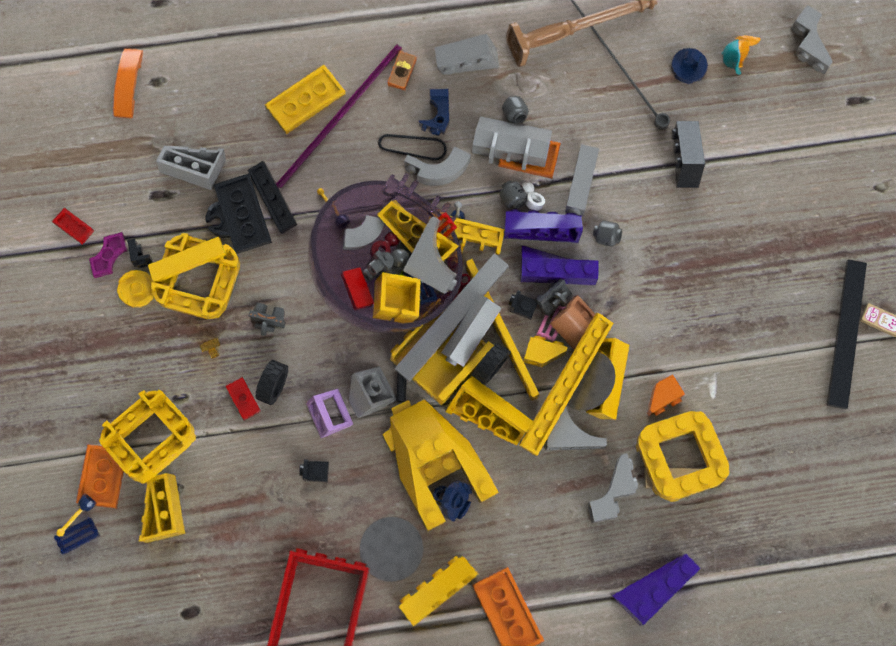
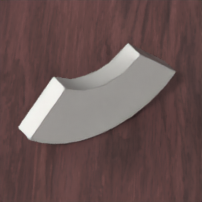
M366 215L360 227L345 229L342 249L358 250L371 244L380 235L384 222L380 218Z

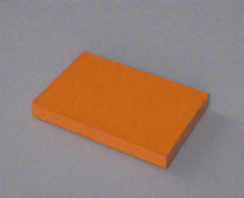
M550 141L545 167L527 164L526 169L522 170V163L506 162L504 159H500L498 167L552 179L561 143Z
M87 444L76 503L78 504L80 498L87 494L97 503L95 506L117 509L124 471L103 446Z

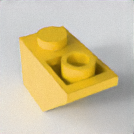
M541 336L530 337L523 362L542 368L564 356L568 347L559 341H553V343L545 341L546 339Z

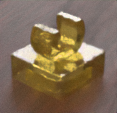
M219 337L199 345L202 353L209 351L211 359L219 356L216 348L221 345Z

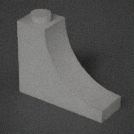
M432 217L403 271L445 294L449 290L452 291L457 283V280H455L457 274L447 267L439 254L436 240L441 220Z
M566 407L546 440V451L605 449L607 447V438L591 436L579 429L571 420Z

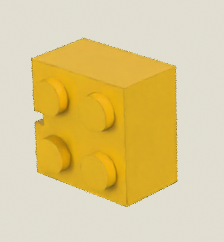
M382 272L375 280L373 318L387 321L394 318V322L412 324L419 317L420 279Z

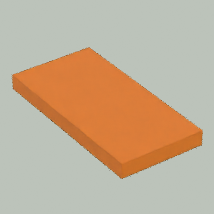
M508 567L472 585L501 646H536L544 642Z

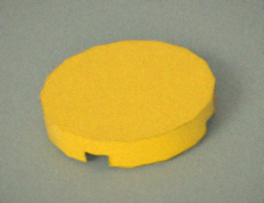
M131 270L126 272L118 282L117 293L119 298L126 305L133 308L147 305L154 298L151 290L152 277L145 271Z

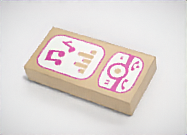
M868 303L860 322L896 337V315Z

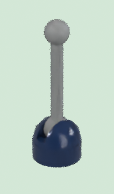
M457 201L454 204L456 210L450 216L465 220V214L460 210L462 203Z

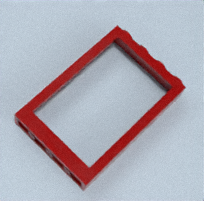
M296 548L295 552L290 551L267 646H278L298 562L360 575L344 646H353L370 569L366 567V563L355 561L353 565L346 563L347 559L335 557V560L327 559L325 554L315 553V556L307 554V550Z

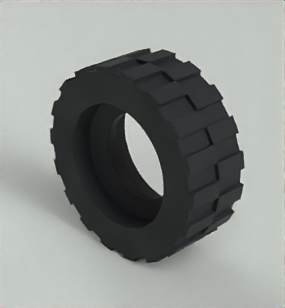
M497 342L477 365L472 376L483 385H486L505 363L511 351Z
M271 360L266 365L257 384L256 400L269 405H273L277 401L288 376V365L275 360Z

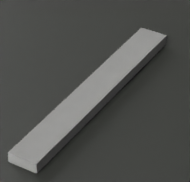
M493 254L394 368L395 371L410 382L462 322L478 295L484 296L508 269L509 265L496 254Z

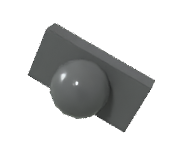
M401 241L391 253L394 263L387 271L389 274L400 275L412 254Z

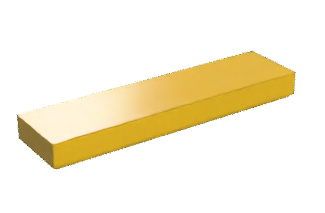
M218 236L148 265L153 282L159 283L223 257L226 253Z

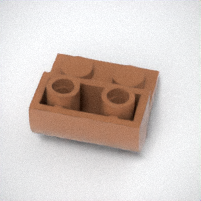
M576 295L563 310L558 312L550 324L575 350L595 313Z

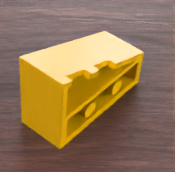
M165 473L148 480L144 501L146 503L144 516H142L143 525L141 535H139V542L149 543L185 534L176 476Z

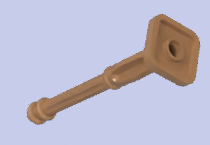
M633 0L580 19L566 20L565 22L547 25L527 34L522 33L518 23L514 22L509 24L506 41L517 66L521 67L527 62L530 48L553 43L568 35H573L578 30L636 11L642 13L646 8L653 9L657 5V0Z

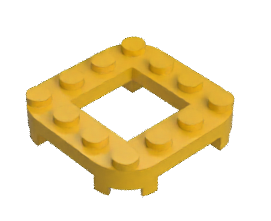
M181 233V235L166 242L164 246L166 249L162 259L206 242V240L191 237L187 233ZM224 244L223 248L226 255L210 261V263L219 265L209 297L204 298L174 290L178 275L159 283L152 282V294L155 300L164 308L203 319H217L228 306L240 269L239 257L231 246Z
M159 389L158 391L148 392L143 390L138 393L141 397L111 423L107 420L103 423V430L99 439L100 444L132 480L142 484L160 473L196 440L193 425ZM155 413L173 434L141 460L124 438Z
M689 411L650 424L641 431L637 438L636 451L640 453L653 485L652 490L655 495L665 500L676 502L687 496L711 488L714 489L724 482L729 475V463L714 427L708 417L701 411ZM688 433L693 434L707 468L673 479L659 443Z

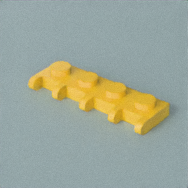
M431 212L430 218H438L442 214ZM449 216L457 226V229L448 237L462 240L461 246L465 247L466 241L480 244V251L484 250L485 245L496 248L495 254H500L505 229ZM445 219L439 224V227L446 221ZM448 225L440 234L443 235L451 226Z

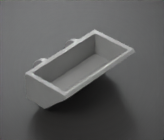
M480 117L476 127L472 153L489 156L490 164H493L494 158L506 160V162L522 163V170L526 169L527 164L545 167L552 130Z

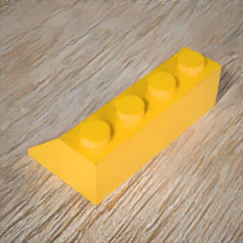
M396 200L391 201L377 215L412 253L427 224L407 212ZM437 232V248L444 262L459 246Z
M605 338L598 350L599 353L604 354L611 360L615 369V383L608 398L596 408L586 410V413L599 419L616 420L630 346L617 338Z
M473 376L461 386L445 411L448 414L452 415L454 413L460 416V419L465 422L471 421L477 424L478 428L482 430L488 429L494 432L495 436L516 446L525 436L533 420Z
M455 556L448 562V568L444 571L440 568L432 575L434 579L429 583H426V581L422 582L416 587L417 592L412 596L407 594L400 600L401 605L399 608L413 626L477 577V571L463 556L460 558Z

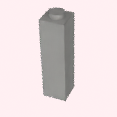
M581 144L565 212L575 213L580 216L584 215L599 148Z
M479 294L441 352L447 356L446 361L454 366L458 363L464 367L502 308Z

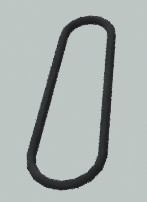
M384 134L378 141L379 147L384 151L428 160H440L447 152L446 144L438 138ZM384 137L438 141L443 144L444 152L437 158L384 148L381 145V140Z

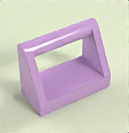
M338 389L315 395L306 403L321 438L353 425ZM331 397H334L344 423L333 426L323 402Z

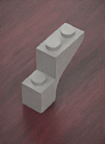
M807 5L791 28L797 35L805 38L794 55L799 60L811 65L814 70L825 74L832 64V59L817 33V23L822 14Z
M623 454L617 459L606 495L601 499L588 503L592 523L617 518L619 506L617 501L614 502V499L636 493L638 483L636 477L633 478L631 470L634 467L632 459L628 458V454Z

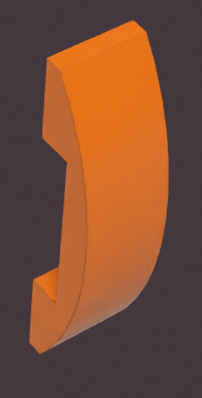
M124 48L116 76L113 106L114 117L133 118L135 86L138 68H141L143 50Z

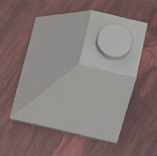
M380 367L352 374L349 402L357 418L370 415L396 401V396Z

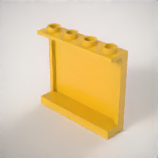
M443 300L439 305L435 303L429 310L430 314L426 318L423 316L417 322L416 326L418 327L414 331L410 330L403 337L404 341L401 345L396 344L392 348L390 360L396 366L446 310ZM455 329L412 380L442 406L471 375L483 357L494 346L490 341L485 343L481 339L465 366L463 367L458 363L454 366L446 361L447 356L441 352L456 331Z

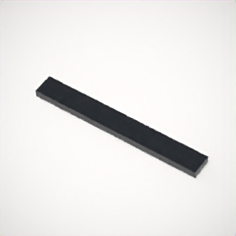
M850 259L846 261L827 406L848 409L867 268V263Z

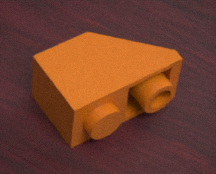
M673 374L656 383L653 387L647 411L648 416L653 414L658 416L666 411V406L671 404L674 407L682 402L681 398L685 393Z

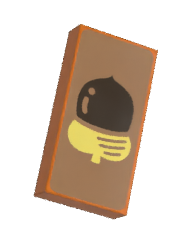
M399 51L388 80V86L405 91L417 56Z

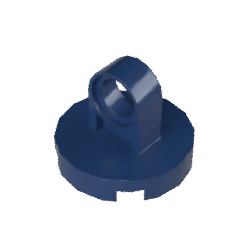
M685 48L678 51L671 62V70L675 74L674 77L686 84L702 80L708 68L707 59L704 54L693 48Z
M455 481L449 487H437L433 492V497L436 503L441 506L443 516L448 520L455 521L457 518L462 519L467 513L471 504L468 498L469 494L472 495V490L467 483ZM444 493L442 499H438L439 495Z

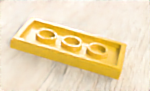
M323 64L266 103L265 108L283 131L288 134L345 95L346 92Z

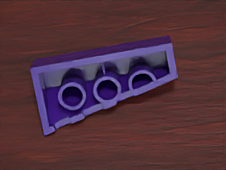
M513 209L506 211L504 239L579 243L583 232L582 217L575 213L563 215L557 212H547L546 214L539 213L538 211L521 212L520 210Z
M521 245L520 282L556 283L563 279L565 284L596 285L599 274V261L573 260Z
M683 554L615 593L612 597L642 626L701 568L687 554Z

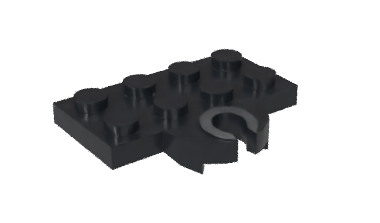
M250 174L213 184L218 202L211 204L207 208L205 221L210 223L213 219H220L221 222L218 226H208L209 231L216 237L231 238L236 254L272 243Z

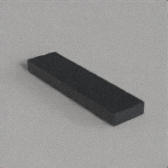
M262 161L248 169L247 171L279 232L283 234L298 225L266 163Z

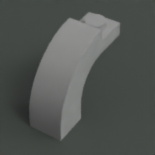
M454 147L449 157L444 162L436 165L426 164L407 155L404 160V167L409 173L417 174V182L430 186H440L453 182L465 172L471 162V154Z

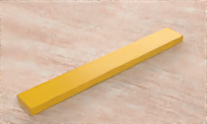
M473 259L466 261L465 268L472 279L479 271ZM488 291L484 297L494 302ZM498 313L493 321V325L504 347L511 351L509 357L530 400L533 401L539 397V392L500 313Z
M600 313L594 315L519 445L534 456H538L614 324Z

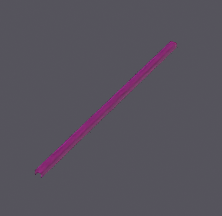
M397 43L280 178L276 183L279 188H282L398 54L402 46H398Z

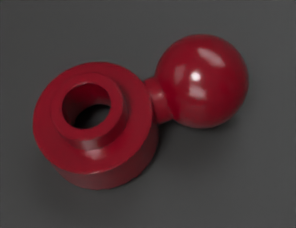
M392 231L388 232L385 235V241H376L371 246V257L379 251V247L383 248L384 252L391 253L390 246H397L400 239Z

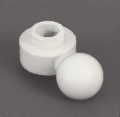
M523 182L521 185L527 193L526 206L533 211L541 210L545 203L544 197L534 192V185L531 182Z

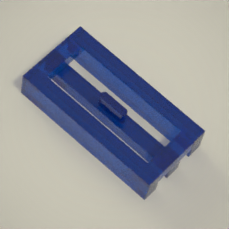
M88 518L65 530L62 537L57 535L53 537L57 541L61 554L65 555L99 537L100 534L93 519ZM90 524V526H89L88 528H86V529H84V530H82V531H80V532H78V533H76V534H74V535H72V536L66 538V539L63 540V541L61 540V538H63V537H65V536H67V535H69V534H71V533H73V532H75V531H77V530H79V529L85 527L86 525ZM90 531H93V534L81 539L80 541L66 548L64 547L65 544L79 538L80 536Z

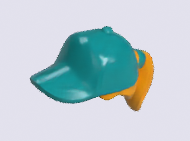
M747 35L735 38L734 41L725 46L721 53L724 64L729 68L735 69V72L740 75V67H743L742 63L748 55L750 46L759 43L761 38Z

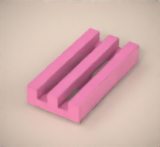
M559 306V307L555 310V313H554V315H553L551 321H552V320L554 319V317L558 314V312L560 311V309L563 310V309L565 308V306H564V307ZM545 315L536 336H541L553 343L558 332L555 330L553 336L549 335L552 329L551 324H549L546 333L542 332L549 317Z

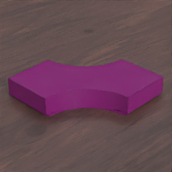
M123 232L103 237L104 244L101 251L89 259L94 278L113 274L115 260L122 253L128 251Z

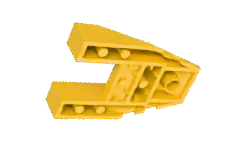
M425 399L390 417L399 477L427 531L446 522L428 486L455 471L462 469L479 503L499 493L470 442Z

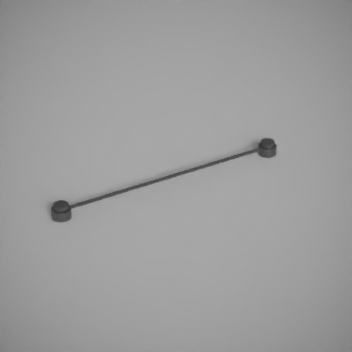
M571 0L582 17H586L575 1ZM590 26L656 116L654 121L656 128L660 130L666 129L670 123V117L665 113H656L595 28Z

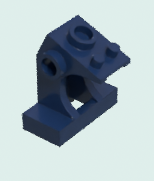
M430 89V105L436 107L437 115L431 120H419V126L422 128V131L428 129L431 134L437 136L440 134L444 135L449 125V89Z

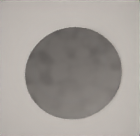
M599 352L596 353L567 404L569 407L575 410L586 411L596 408L608 398L615 383V369L607 356Z
M397 517L383 518L370 525L363 534L360 543L362 563H366V567L370 569L369 573L374 577L384 581H399L410 576L418 568L423 556V541L418 530L408 521Z

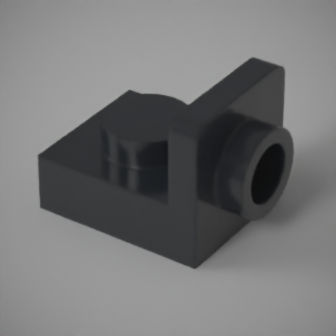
M135 239L127 240L130 259L134 267L144 268L153 263V259L149 254L143 255L141 244H138Z
M517 290L516 295H511L508 305L511 306L510 312L531 320L537 302L535 299L522 295L521 291Z
M304 459V464H300L299 475L303 476L302 479L304 481L328 482L329 462Z

